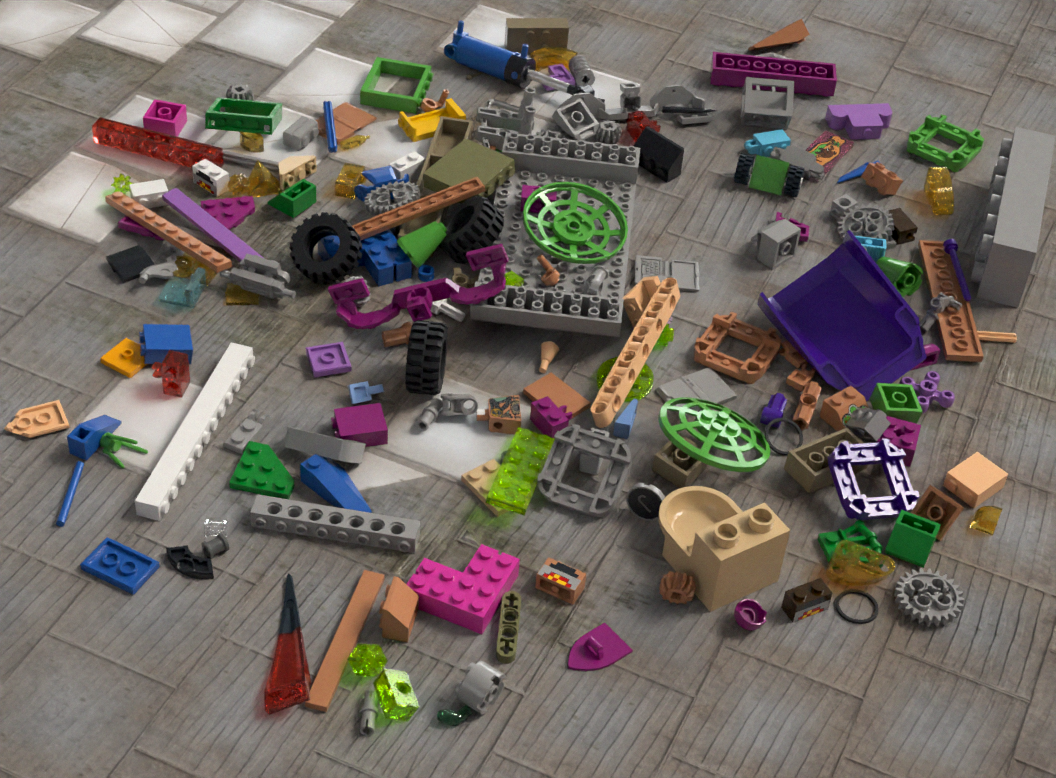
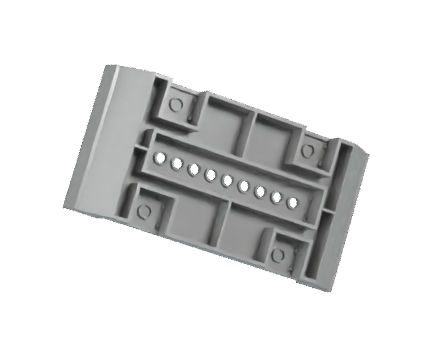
M506 132L502 154L514 159L515 173L496 190L494 206L503 214L504 226H502L503 229L499 233L498 239L492 245L503 244L509 258L504 275L506 279L505 289L485 301L471 304L470 319L479 322L619 338L640 148ZM555 182H575L603 192L620 207L627 220L628 234L623 248L614 257L595 264L571 263L546 253L532 241L525 230L523 212L520 211L522 185L544 186ZM557 191L556 201L570 200L571 191ZM578 193L577 201L588 204L596 210L604 205L591 196ZM559 206L556 209L561 212L570 210V206ZM577 207V211H580L586 214L587 216L591 215L590 212ZM609 209L603 216L610 230H620L617 218ZM528 212L529 215L538 218L539 213ZM545 214L543 220L553 223L555 217L552 214ZM598 219L593 221L595 230H604ZM528 221L534 235L540 241L544 240L539 233L537 224ZM543 227L548 238L555 236L552 229ZM593 236L591 242L599 246L604 237ZM610 236L607 245L603 249L609 253L613 252L617 248L621 236ZM562 241L555 243L556 245L569 250L568 244H565ZM550 245L547 246V247L553 249V250L556 251V252H559V253L564 254V255H566V256H570V254H566V253H563V252H561V251H558L557 249L553 248V247L550 246ZM586 245L577 246L578 252L592 250ZM595 253L588 256H578V258H597L602 255ZM541 254L560 273L559 281L553 285L554 287H548L541 281L542 276L547 272L536 259ZM598 265L605 266L609 271V276L603 280L600 296L588 295L587 292L590 289V285L587 279L589 275L593 274L594 267ZM491 267L480 269L478 282L475 281L474 287L485 285L494 279Z

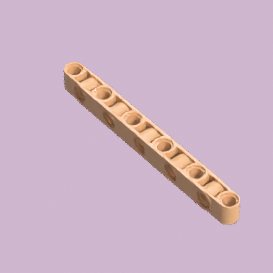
M666 278L661 282L591 406V413L597 427L604 428L611 424L672 315L681 296L675 278Z

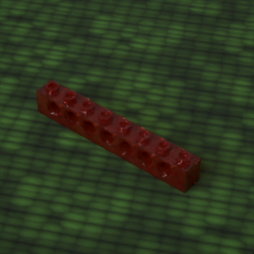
M102 117L92 125L94 143L191 168L204 159L220 168L224 165L223 148Z

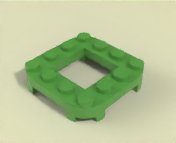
M942 114L940 118L931 117V115L926 116L925 122L915 132L911 131L907 142V151L909 153L916 154L923 159L948 168L952 172H958L959 169L966 167L981 151L984 138L980 135V130L975 128L972 132H969L946 122L947 116ZM936 134H940L944 138H949L958 144H962V146L958 150L954 149L951 153H948L927 143Z

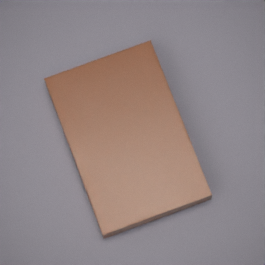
M553 373L545 375L523 389V394L533 402L548 396L558 408L566 405V413L572 412V418L590 408L591 402Z

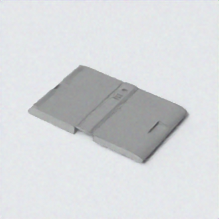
M635 256V285L642 279L643 274L678 276L679 291H699L698 262L672 260V262L662 261L661 257Z
M710 367L660 385L655 389L665 402L680 397H691L722 404L738 397ZM676 404L672 406L682 407L685 404ZM698 406L689 408L697 412L702 410ZM685 413V417H686V418L692 416V415H689V414H686V413Z

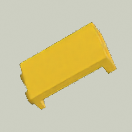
M450 98L446 99L445 108L411 117H407L403 111L399 112L398 125L404 130L407 137L416 142L434 137L441 116L466 120V114Z

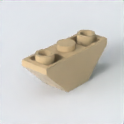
M290 156L278 162L280 189L284 190L317 172L316 156Z

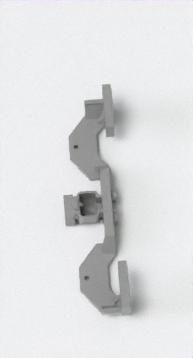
M632 82L620 84V90L623 92L620 95L621 108L605 109V104L591 93L573 94L558 107L562 108L581 98L589 111L596 117L605 120L626 121V119L631 118L640 120L642 117L655 116L662 109V106L682 104L687 108L705 109V99L696 97L682 85L665 86L651 97L650 105L641 106V96L638 94L640 93V86ZM709 113L677 114V120L681 124L712 122L713 117ZM558 124L555 125L556 131L561 130L562 134L566 133V135H569Z

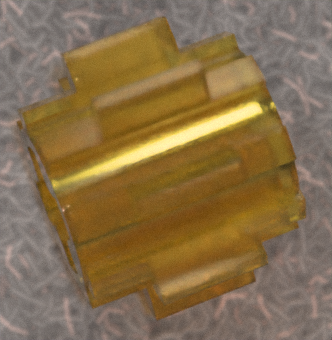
M234 174L228 182L229 191L234 195H243L248 192L247 188L250 187L251 183L245 174Z

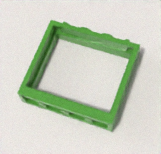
M376 57L360 90V104L416 114L418 108L421 107L422 99L426 97V90H429L430 82L433 81L434 73L431 72L432 66ZM382 73L421 79L413 97L374 90Z

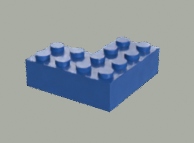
M390 229L360 240L363 249L359 250L362 253V257L357 260L359 263L358 267L365 266L378 287L393 283L394 266L396 282L411 278L412 261L399 246L397 239ZM326 236L318 241V254L323 261L329 260L338 251L340 244L338 236Z

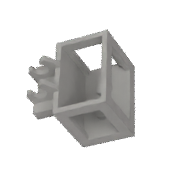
M746 77L742 89L740 125L788 129L793 115L794 81ZM752 85H756V90H752ZM760 86H771V92L760 91ZM775 87L787 88V92H775Z

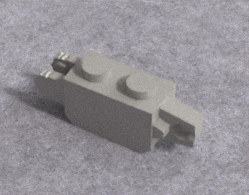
M789 145L786 149L775 147L770 154L772 159L789 162L787 172H789L791 165L805 168L803 178L808 180L810 177L819 180L825 178L824 167L816 162L815 155Z

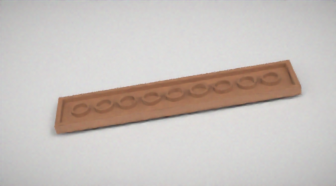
M919 240L918 248L931 300L937 297L939 293H943L948 297H954V300L962 303L960 310L952 306H945L944 311L937 314L939 319L936 322L945 359L951 361L982 362L984 356L970 303L964 300L950 255L944 251V241Z

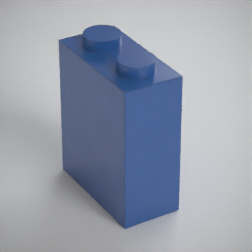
M143 324V330L139 332V343H142L140 345V355L144 356L145 364H191L193 346L189 325Z

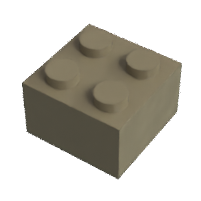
M678 432L684 440L701 450V446ZM668 441L655 454L652 470L677 487L683 488L688 487L707 468L708 464L689 456L671 441Z

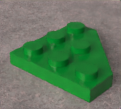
M249 441L229 482V487L231 489L289 500L295 487V481L269 445Z

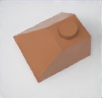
M930 485L911 513L941 524L937 539L941 541L964 507Z

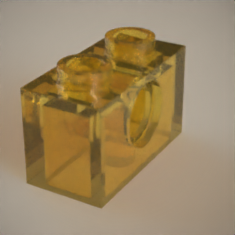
M345 163L335 182V196L356 199L354 188L359 184H365L367 180L362 175V172L365 171V166Z

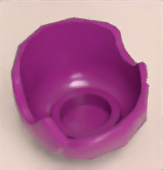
M744 599L737 603L734 609V618L737 624L745 630H757L767 621L765 620L767 611L763 610L761 605L754 599Z

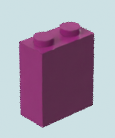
M380 403L334 409V417H331V427L336 430L334 431V437L362 442L366 444L365 447L388 444V428Z

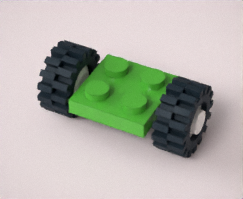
M741 153L734 175V182L748 185L750 179L749 188L782 195L784 183L786 182L784 194L798 197L805 168L791 165L789 174L786 176L789 162L756 155L754 163V156Z

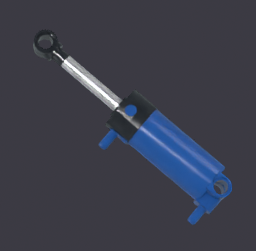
M462 20L458 21L457 30L453 33L452 42L444 47V54L457 63L504 80L520 88H526L533 80L570 95L579 93L595 95V91L590 85L574 86L536 72L535 60L527 56L528 44L522 45L521 54L509 51L469 36V33L463 31L464 21Z

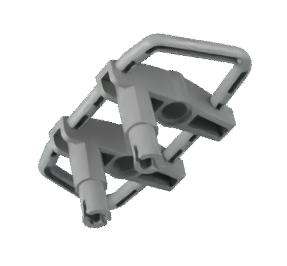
M531 87L525 88L520 107L496 99H489L485 102L484 107H478L476 121L480 122L481 125L476 129L475 139L489 149L490 146H495L496 149L502 151L506 132L525 135L532 134L534 113L536 111L532 107L535 89ZM493 105L506 110L491 109L490 107Z

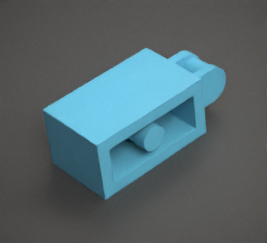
M783 129L753 134V139L746 141L744 147L751 155L757 154L770 157L775 147L786 149L790 145L791 139Z

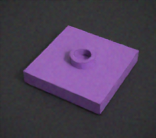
M343 342L306 348V355L314 377L352 371Z

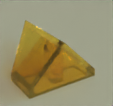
M257 159L245 184L247 195L259 197L281 193L279 180Z

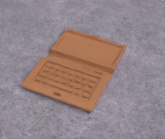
M347 102L334 108L333 117L337 145L353 136L355 130L364 128L376 120L377 117ZM323 115L315 121L318 123V135L327 139Z

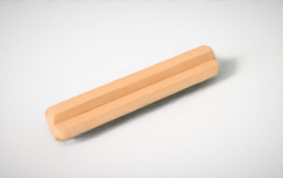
M977 331L979 340L1015 343L1017 340L1015 333Z

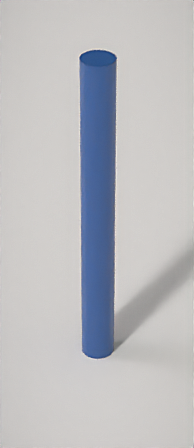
M81 461L76 462L56 522L59 527L65 525L84 467V463Z

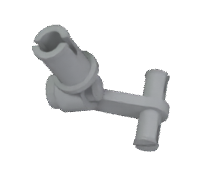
M939 293L937 297L931 300V310L926 311V316L919 324L920 329L928 332L935 320L939 319L937 314L943 312L945 306H952L960 310L962 303L954 300L952 296L948 297L943 293Z

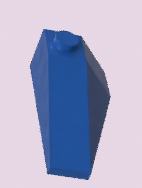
M315 454L300 464L301 482L332 506L372 513V510L345 469L331 458Z

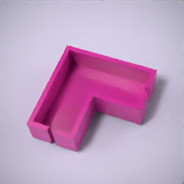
M481 544L463 573L424 558L416 569V573L412 575L406 585L419 595V610L483 634L501 605L503 594L510 590L518 577L520 559L503 552L499 555L498 550Z

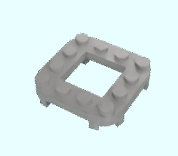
M576 424L557 431L543 470L538 475V485L542 496L551 503L588 516H608L616 506L631 468L632 457L629 448L619 438L615 440L582 429L580 425ZM574 449L610 461L598 493L595 495L560 483Z

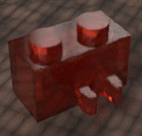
M643 111L628 113L626 130L635 142L647 126L660 132L661 126L657 125V120L650 121Z
M169 350L162 363L154 362L152 369L155 371L152 376L155 378L162 377L163 394L182 398L190 384L188 354Z

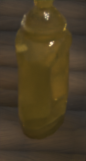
M356 135L342 140L340 146L343 150H348L362 145L370 136Z

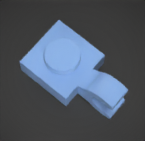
M368 381L348 385L351 404L372 400L371 394L384 392L382 384L369 387Z

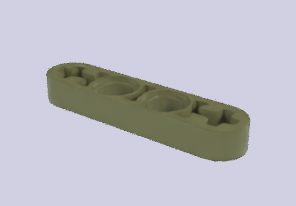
M515 591L505 592L502 596L496 658L504 664H509L516 658L521 596ZM510 600L514 601L513 608L509 607ZM511 615L515 617V620L507 621L504 617ZM509 632L514 636L512 638H505L502 634ZM505 646H509L508 654H504Z

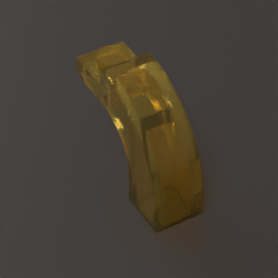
M546 47L530 53V57L536 62V72L548 68V66L563 64L570 72L568 67L569 61L578 55V52L561 47Z

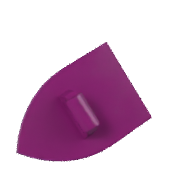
M604 622L575 642L569 654L568 669L578 671L600 670L632 653L633 650Z

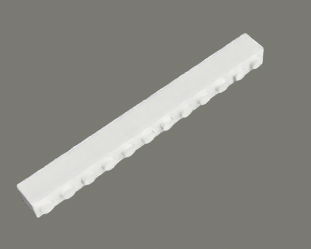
M230 343L135 500L136 515L160 521L164 513L168 512L172 499L177 497L179 487L186 481V475L189 471H192L196 458L201 456L203 446L209 442L210 435L213 430H216L220 417L224 416L226 407L232 403L233 395L239 391L243 379H246L249 368L253 367L255 362L253 347Z

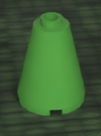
M434 221L400 237L397 243L405 254L409 256L413 264L419 268L446 237L447 234L445 232L447 229L442 222L437 223Z
M881 257L876 262L902 297L915 293L922 283L920 277L921 274L923 275V271L917 264L889 257Z

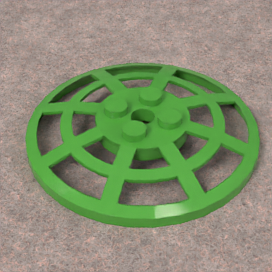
M575 182L550 183L535 190L528 197L524 205L523 224L529 237L543 251L563 261L576 264L603 262L619 253L626 241L628 226L624 213L610 197L590 186ZM555 191H571L570 200L550 202L545 194ZM578 193L591 196L604 205L596 210L588 204L577 201ZM540 198L545 207H543L538 218L529 215L528 211L534 201ZM570 206V210L559 212L555 207ZM577 207L590 212L591 215L587 216L586 214L577 211ZM609 209L617 218L620 230H610L603 216ZM548 211L555 217L553 223L543 220L544 215ZM598 219L604 230H595L593 221ZM528 221L537 224L539 233L544 240L540 241L534 235ZM543 227L552 229L555 236L548 238ZM593 236L604 237L599 246L591 242ZM610 236H621L620 242L613 252L609 253L603 249L607 245ZM562 241L563 243L569 245V250L564 249L556 245L555 243ZM550 245V246H552L553 248L557 249L558 251H561V252L566 253V254H570V256H566V255H564V254H561V253H559V252H556V251H554L553 249H551V248H549V247H547V246ZM586 245L592 250L578 252L577 246ZM595 253L602 255L597 258H578V256H588Z
M680 397L667 401L661 407L658 422L665 436L680 450L698 461L723 470L751 472L762 468L769 459L770 445L763 433L748 419L725 406L699 398ZM676 404H685L682 407L672 406ZM698 406L702 410L697 412L689 408ZM667 410L679 412L681 424L671 426L667 418ZM685 413L696 416L695 420L688 422ZM741 429L748 430L751 438L743 434ZM687 430L693 437L704 443L701 450L684 440L677 432ZM756 436L761 441L764 449L756 443ZM740 437L741 439H743L744 441H746L748 444L743 445V446H738V444H737L736 442H737L738 438ZM711 447L733 452L737 461L722 459L708 454ZM754 447L763 455L757 460L745 462L742 453L750 451Z

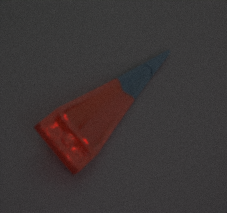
M289 573L286 580L284 606L277 646L264 691L265 711L269 715L310 700L309 686L311 685L293 578Z

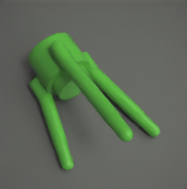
M109 432L105 433L100 440V446L104 448L102 452L107 454L122 469L125 466L112 453L118 451L121 446L145 454L148 453V450L133 445L137 444L138 441Z

